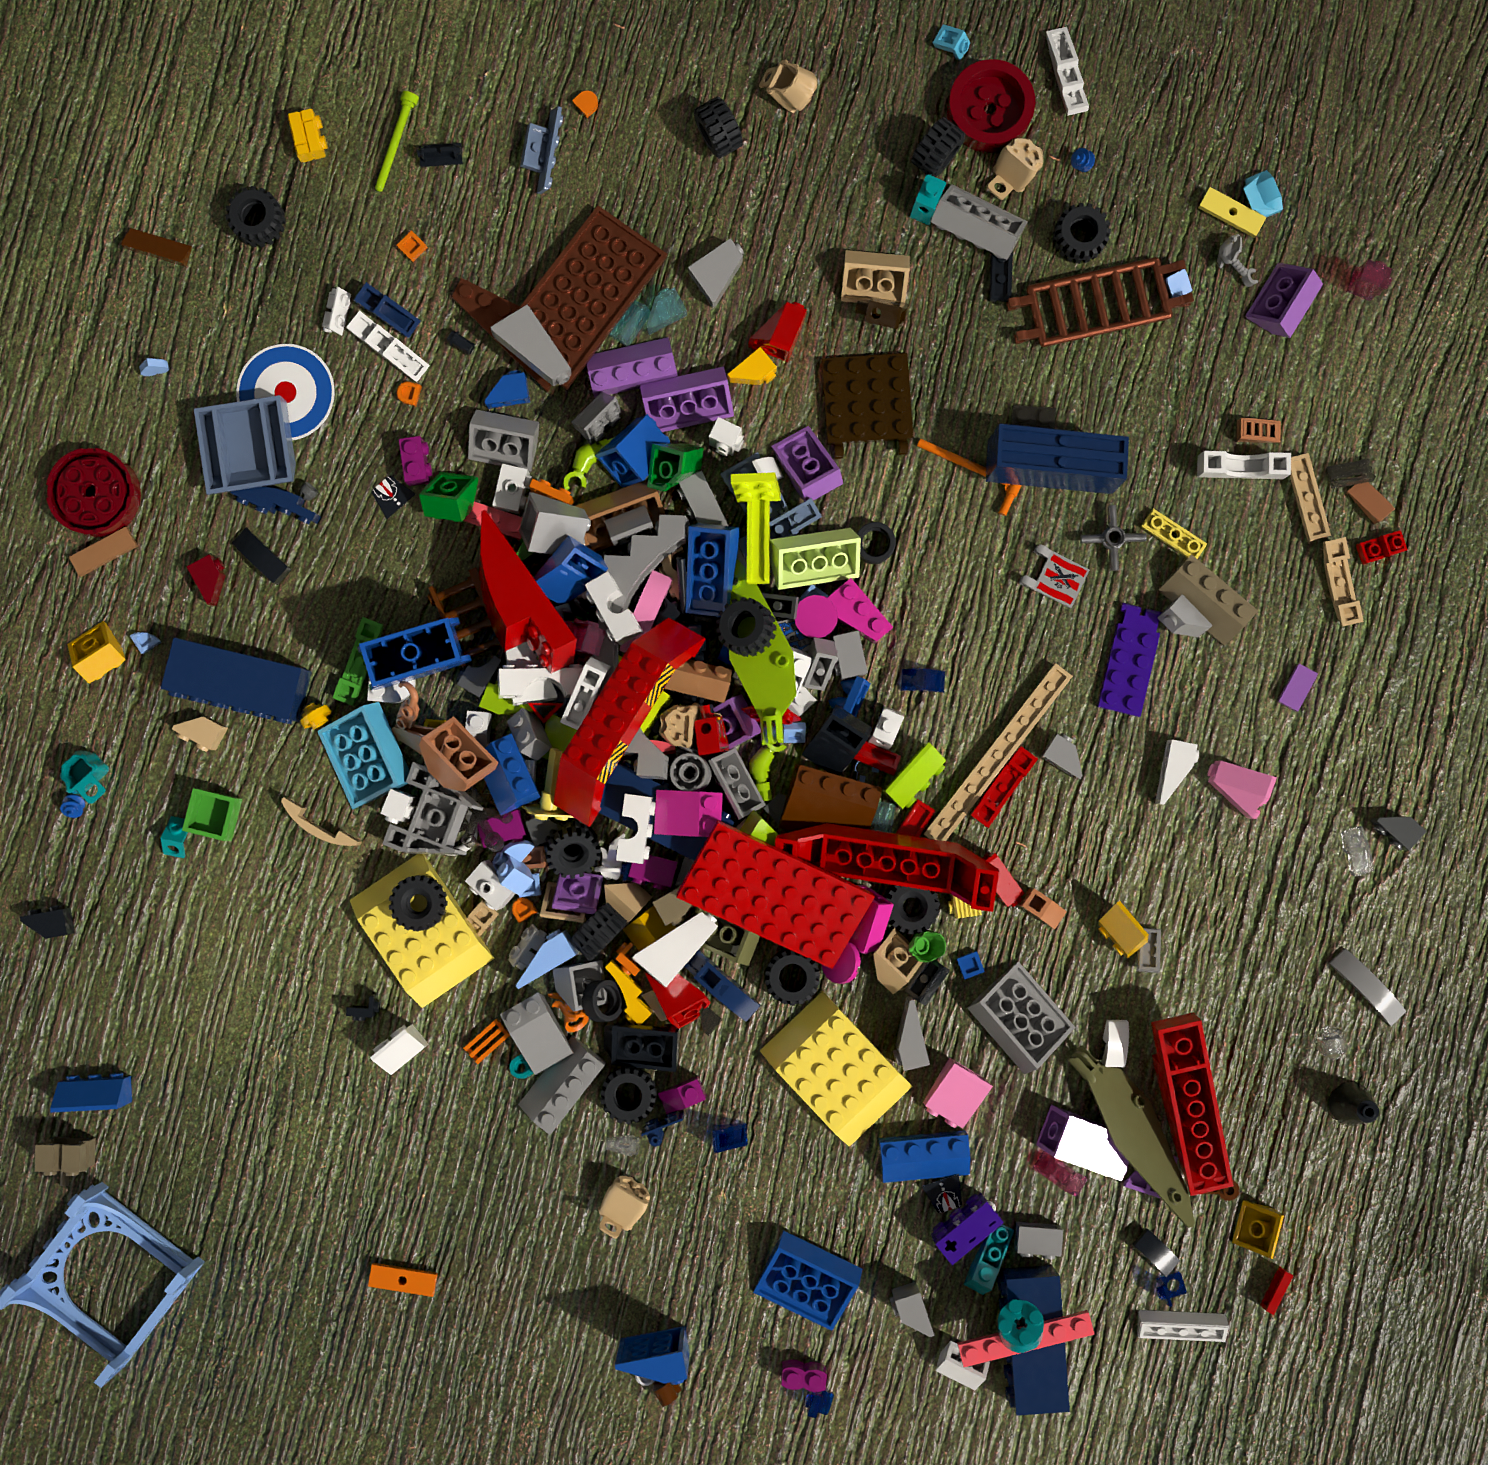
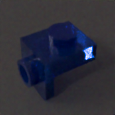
M827 1390L808 1393L804 1405L807 1408V1416L816 1419L818 1413L828 1415L834 1393Z

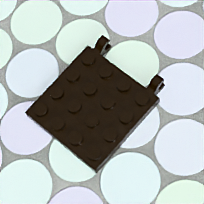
M908 354L822 358L827 445H834L835 459H843V444L898 440L899 455H907L909 452L907 440L914 438Z

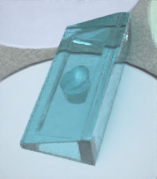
M635 300L609 335L623 345L630 346L651 315V311L645 304Z

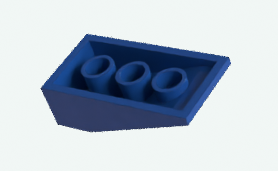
M703 523L689 526L686 613L721 617L718 615L720 610L724 612L726 609L724 606L727 603L730 605L738 554L739 527Z

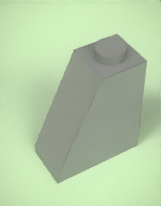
M731 238L688 267L689 275L712 308L717 306L743 263L742 254L744 252L737 242L734 244Z

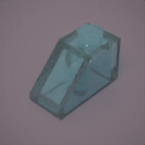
M675 287L672 289L665 288L655 297L646 325L649 335L687 316V310Z

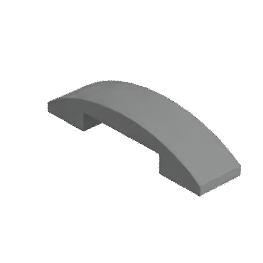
M1346 948L1329 962L1375 1008L1374 1011L1389 1026H1392L1406 1012L1388 988Z

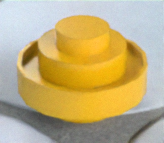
M312 703L303 709L304 713L302 714L303 718L300 720V724L304 729L309 727L316 729L328 721L327 716L331 713L328 705L321 706V704L315 705V703Z

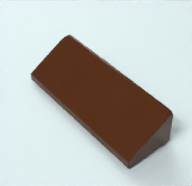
M130 228L121 242V245L127 250L184 267L187 266L193 248L190 245Z

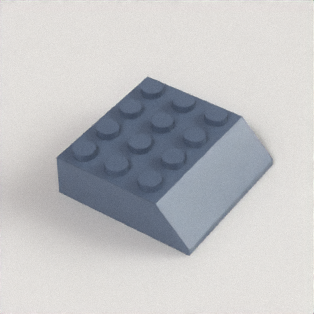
M280 395L194 409L207 495L294 482L296 462L287 402Z

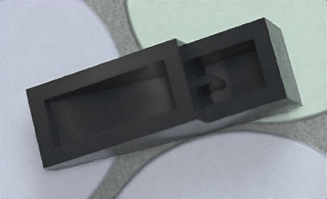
M247 527L232 542L260 572L276 585L292 570Z

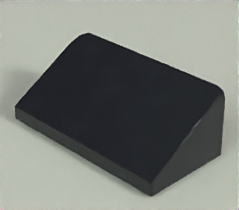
M935 959L931 962H924L904 991L926 1006L950 970Z

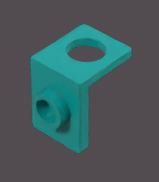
M170 817L160 838L164 855L185 858L183 842L188 832L182 831L184 818ZM168 846H174L178 848L179 851H172L168 848Z

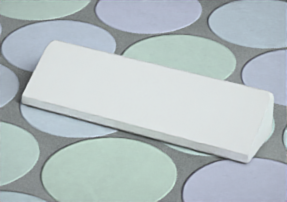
M1139 1310L1138 1338L1226 1341L1229 1324L1225 1314Z

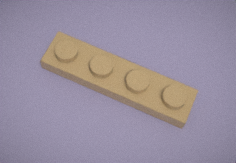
M1309 453L1291 457L1290 479L1307 542L1330 537L1331 533Z

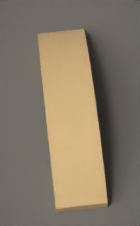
M1346 537L1323 542L1327 583L1341 627L1364 622L1360 602L1356 601L1347 560L1350 558Z
M289 797L282 798L281 802L291 818L311 835L337 845H361V840L346 831H339L335 836L305 818L303 814L307 809L306 807Z

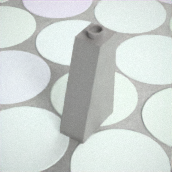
M528 304L491 326L492 335L497 341L553 387L557 384L562 385L570 379V366Z

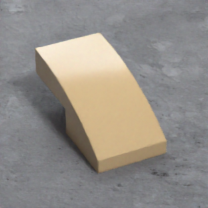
M482 900L467 918L477 931L479 937L499 915L495 909H490L484 903L485 900Z

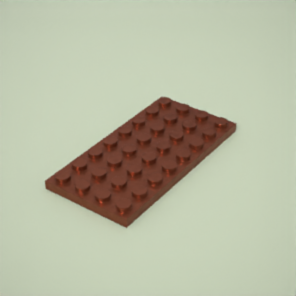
M598 205L519 307L521 309L528 304L570 366V379L560 385L566 390L667 258L666 252Z

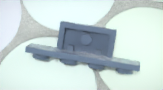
M560 106L555 107L551 111L548 129L532 123L527 125L520 167L540 173L537 187L538 194H543L549 190L552 184L550 174L556 162L554 151L559 143L558 128H560L563 121V115H561L562 107Z

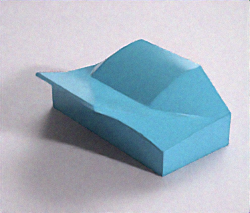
M1267 170L1245 180L1246 185L1243 190L1252 210L1265 217L1272 216L1283 210L1281 194L1274 177Z

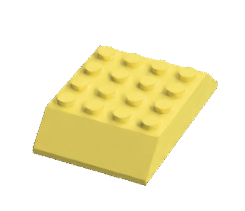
M416 854L350 900L358 922L406 993L422 1008L495 959L425 854ZM425 875L429 878H434L438 884L443 886L442 889L447 894L445 897L446 901H448V906L445 908L447 911L442 916V920L432 928L418 932L406 930L402 925L399 926L396 923V919L392 918V910H389V905H391L389 897L393 894V888L401 880L410 876ZM416 894L412 897L410 905L413 910L421 912L427 907V900L423 895Z
M824 991L820 992L760 1049V1052L776 1072L849 1147L913 1087Z

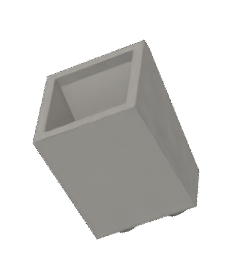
M529 492L519 532L528 551L553 555L568 535L585 545L584 537L586 531L590 529L591 521L582 508Z

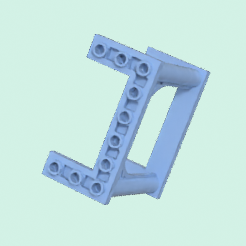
M103 1182L95 1186L92 1184L87 1190L84 1189L79 1195L75 1194L67 1204L69 1208L65 1212L70 1218L68 1221L64 1220L56 1230L59 1233L56 1237H51L43 1246L45 1251L41 1256L37 1255L29 1264L31 1269L27 1274L23 1273L19 1279L15 1278L9 1285L6 1284L0 1290L1 1310L10 1304H22L36 1308L53 1317L106 1358L110 1363L94 1382L100 1388L126 1366L205 1262L200 1257L194 1260L109 1195L106 1192L109 1187ZM91 1212H96L99 1216L100 1222L97 1227H93L90 1224L89 1215ZM106 1216L108 1217L107 1220L112 1222L110 1226L105 1224ZM84 1223L86 1230L84 1232H80L79 1229L82 1228ZM112 1231L131 1238L177 1274L164 1290L167 1293L127 1346L82 1312L72 1302L65 1288L64 1267L70 1251L81 1239L96 1232ZM66 1242H69V1243H70V1247H69V1248L66 1247V1245H65ZM54 1259L59 1260V1265L57 1267L48 1266L56 1261ZM48 1271L55 1272L57 1280L55 1282H46L43 1279V1274ZM57 1286L59 1288V1293L57 1294L55 1289H50Z

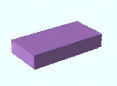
M1297 664L1277 702L1298 712L1318 673L1301 664Z

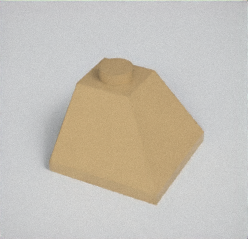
M895 928L892 929L873 954L877 979L892 994H895L906 985L923 963L917 961L909 953L910 942Z

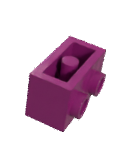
M421 436L399 439L405 482L409 486L429 484L432 468L431 464L427 461V455H429L428 443Z

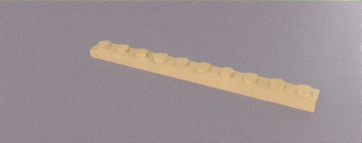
M1056 663L1051 667L923 835L928 839L946 841L1073 677Z

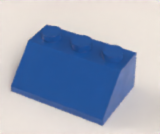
M512 733L491 742L485 747L499 762L496 769L485 776L484 779L500 815L541 798Z
M123 1073L109 1074L110 1077H102L101 1074H90L88 1078H80V1075L66 1076L65 1080L57 1083L50 1113L121 1108L132 1102L131 1076H123Z

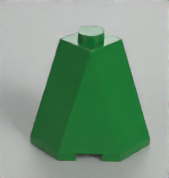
M652 444L647 487L659 491H667L699 471L702 466L704 447L692 444Z

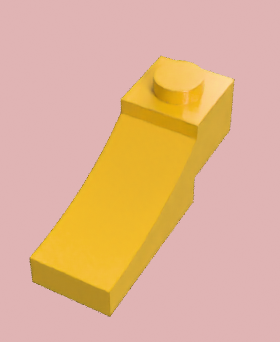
M612 959L605 968L614 977L624 995L627 1006L624 1010L627 1013L625 1017L633 1025L635 1023L641 1025L653 1011L638 997L643 989L623 972L620 966Z

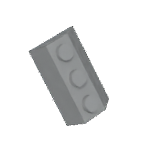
M476 410L469 427L468 459L500 466L502 464L528 469L531 472L538 443L539 422Z
M736 748L707 761L711 768V776L717 784L719 792L723 793V798L735 821L749 815L753 810L756 811L766 806Z

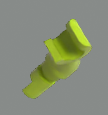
M612 439L601 440L598 445L596 443L592 445L588 443L580 447L576 451L572 466L574 471L568 473L563 478L562 488L568 491L570 489L568 485L569 479L577 478L580 481V487L585 489L587 482L584 474H587L591 466L597 462L595 454Z
M768 741V745H764V748L761 747L750 759L749 773L752 774L753 780H756L755 786L763 801L772 800L770 783L766 781V778H769L768 771H770L769 766L774 758L773 753L780 752L786 748L783 744L775 747Z

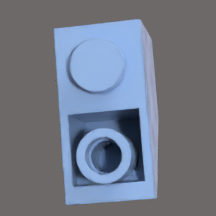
M504 850L495 855L492 863L500 884L521 896L534 881L530 869L523 862H519L505 853Z

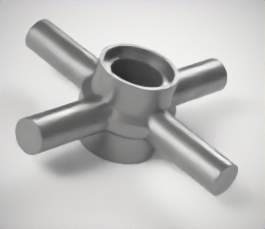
M1116 505L1108 506V528L1102 534L1081 535L1080 543H1102L1105 548L1109 549L1110 571H1118V549L1122 547L1124 542H1145L1147 536L1146 533H1124L1121 528L1117 527ZM1109 533H1114L1118 537L1117 543H1112L1109 540Z

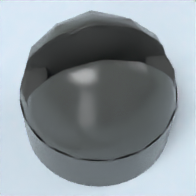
M306 481L299 489V495L301 497L304 496L303 499L307 501L312 500L319 493L314 486Z

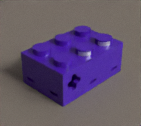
M982 1193L971 1196L966 1201L967 1205L962 1209H955L949 1215L950 1219L945 1223H938L932 1229L933 1233H931L935 1245L951 1265L955 1264L1004 1223L996 1212L995 1204L988 1201Z

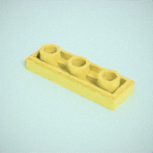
M1211 187L1207 190L1198 207L1253 238L1257 236L1266 219L1265 216Z
M1154 508L1140 526V528L1185 557L1192 554L1198 559L1207 545L1206 542ZM1172 532L1177 534V538L1172 537Z

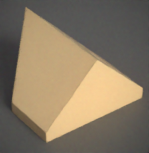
M638 883L604 885L606 903H609L627 920L626 925L652 898Z

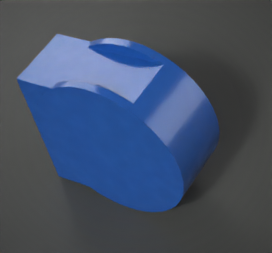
M444 618L359 644L357 649L363 655L371 684H369L370 690L394 686L401 681H412L470 662L472 660L470 655L463 656L454 627L460 624L459 618Z

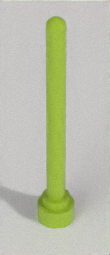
M403 91L400 98L402 109L375 185V189L378 192L384 189L410 110L417 106L419 100L416 94L409 91Z

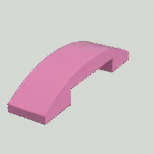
M654 570L652 571L633 613L643 633L622 644L619 651L625 653L634 640L651 630L673 578Z

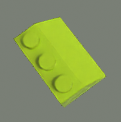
M931 743L924 744L884 788L882 793L900 809L904 807L908 809L916 801L914 796L920 790L923 793L931 784L928 780L933 775L938 776L944 770L945 766L943 764L946 760Z

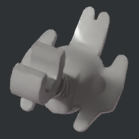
M1239 234L1230 236L1219 249L1218 267L1221 269L1224 263L1231 264L1242 276L1245 286L1251 287L1258 283V280H1253L1250 276L1256 270L1253 268L1248 270L1237 259V255L1242 251V237Z

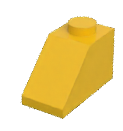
M759 347L727 374V380L730 383L761 385L764 382L767 384L775 378L777 366Z

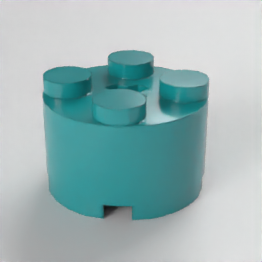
M1012 1300L1006 1304L998 1316V1333L1003 1345L1013 1352L1024 1353L1035 1349L1040 1344L1043 1337L1044 1321L1039 1309L1032 1303L1024 1300ZM1024 1324V1327L1020 1330L1017 1329V1325Z

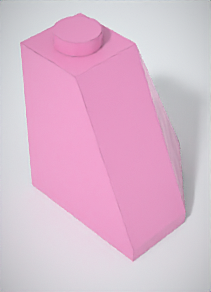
M1215 761L1208 770V776H1210L1208 782L1249 819H1257L1260 814V810L1257 809L1259 806L1261 807L1263 804H1266L1270 799L1277 778L1224 761Z

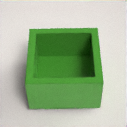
M193 788L182 831L222 841H232L242 798L201 788Z

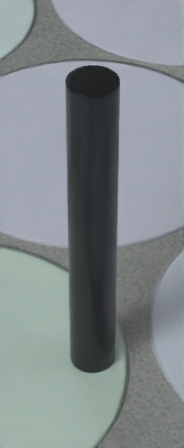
M677 557L680 615L682 621L689 620V613H686L687 579L685 557Z

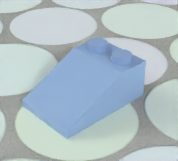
M558 929L546 936L548 941L542 944L516 985L518 989L579 953L570 943L571 937L567 930L561 932Z

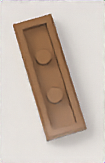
M124 527L73 554L69 559L78 576L82 577L133 550L138 545L129 528Z

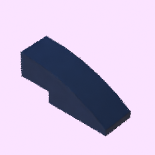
M367 282L353 300V302L408 339L421 322V320Z

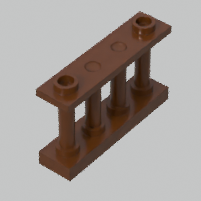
M477 567L468 570L470 573V577H467L468 580L443 591L437 592L433 586L428 587L430 590L428 598L432 606L436 605L441 619L455 618L479 607L481 609L485 608L486 611L479 580V569ZM469 588H476L479 594L476 600L448 612L445 611L441 600ZM485 616L484 620L456 631L458 640L487 627L489 629L493 628L489 617ZM493 636L492 640L464 652L462 651L463 656L470 655L472 658L495 647L502 648L503 651L504 649L497 636ZM468 663L462 664V667L465 669L469 666Z

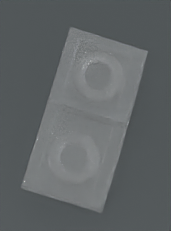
M1358 826L1341 832L1343 852L1348 854L1350 874L1356 877L1374 871L1372 854L1363 827Z

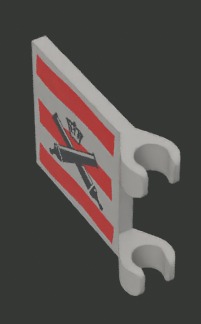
M1042 544L1037 545L1034 553L1047 560L1037 581L1024 575L1021 577L1019 584L1071 609L1089 573V569L1050 550Z

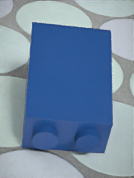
M647 414L635 419L598 451L595 456L623 488L641 482L649 475L652 444L671 443L669 438L657 427L654 419Z

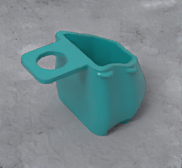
M78 750L68 760L64 761L60 778L66 784L67 793L80 794L87 803L93 804L106 791L99 780L109 772V766L97 754ZM96 785L98 788L97 794L92 797L88 796L86 792Z

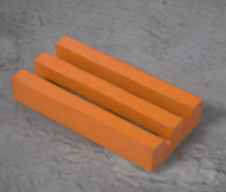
M496 1018L463 1049L469 1053V1056L478 1065L505 1041L510 1034ZM497 1025L498 1029L473 1051L471 1047ZM501 1031L505 1034L486 1052H484L480 1057H478L477 1053L482 1048H484L491 1040H493Z

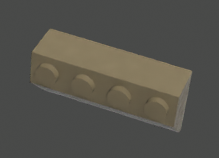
M1192 554L1180 563L1158 589L1171 602L1183 594L1213 625L1206 632L1223 646L1238 634L1258 612L1255 607Z

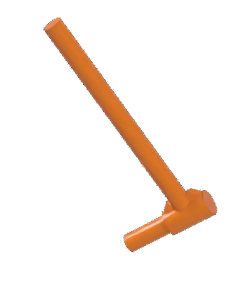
M920 438L918 447L986 477V467ZM1003 484L1005 485L1006 496L999 509V514L1007 515L1013 499L1017 497L1022 485Z

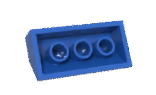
M965 1130L878 1138L883 1183L951 1177L957 1174L959 1176L970 1175L969 1138Z

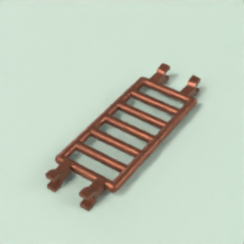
M1154 257L1029 285L1027 287V296L1009 298L1008 302H1006L1008 311L1030 306L1035 324V329L1017 331L1016 335H1014L1015 344L1038 339L1041 347H1047L1171 319L1173 308L1190 306L1191 302H1194L1192 293L1169 299L1164 276L1186 269L1185 261L1180 260L1161 266L1160 259ZM1153 267L1163 312L1150 313L1140 269ZM1132 271L1142 317L1133 319L1129 317L1120 279L1121 273ZM1111 276L1121 317L1120 322L1111 324L1108 321L1099 278ZM1091 282L1101 326L1088 328L1078 283ZM1067 285L1070 286L1080 329L1067 333L1057 291L1058 287ZM1049 290L1059 333L1057 336L1048 338L1046 337L1036 292Z

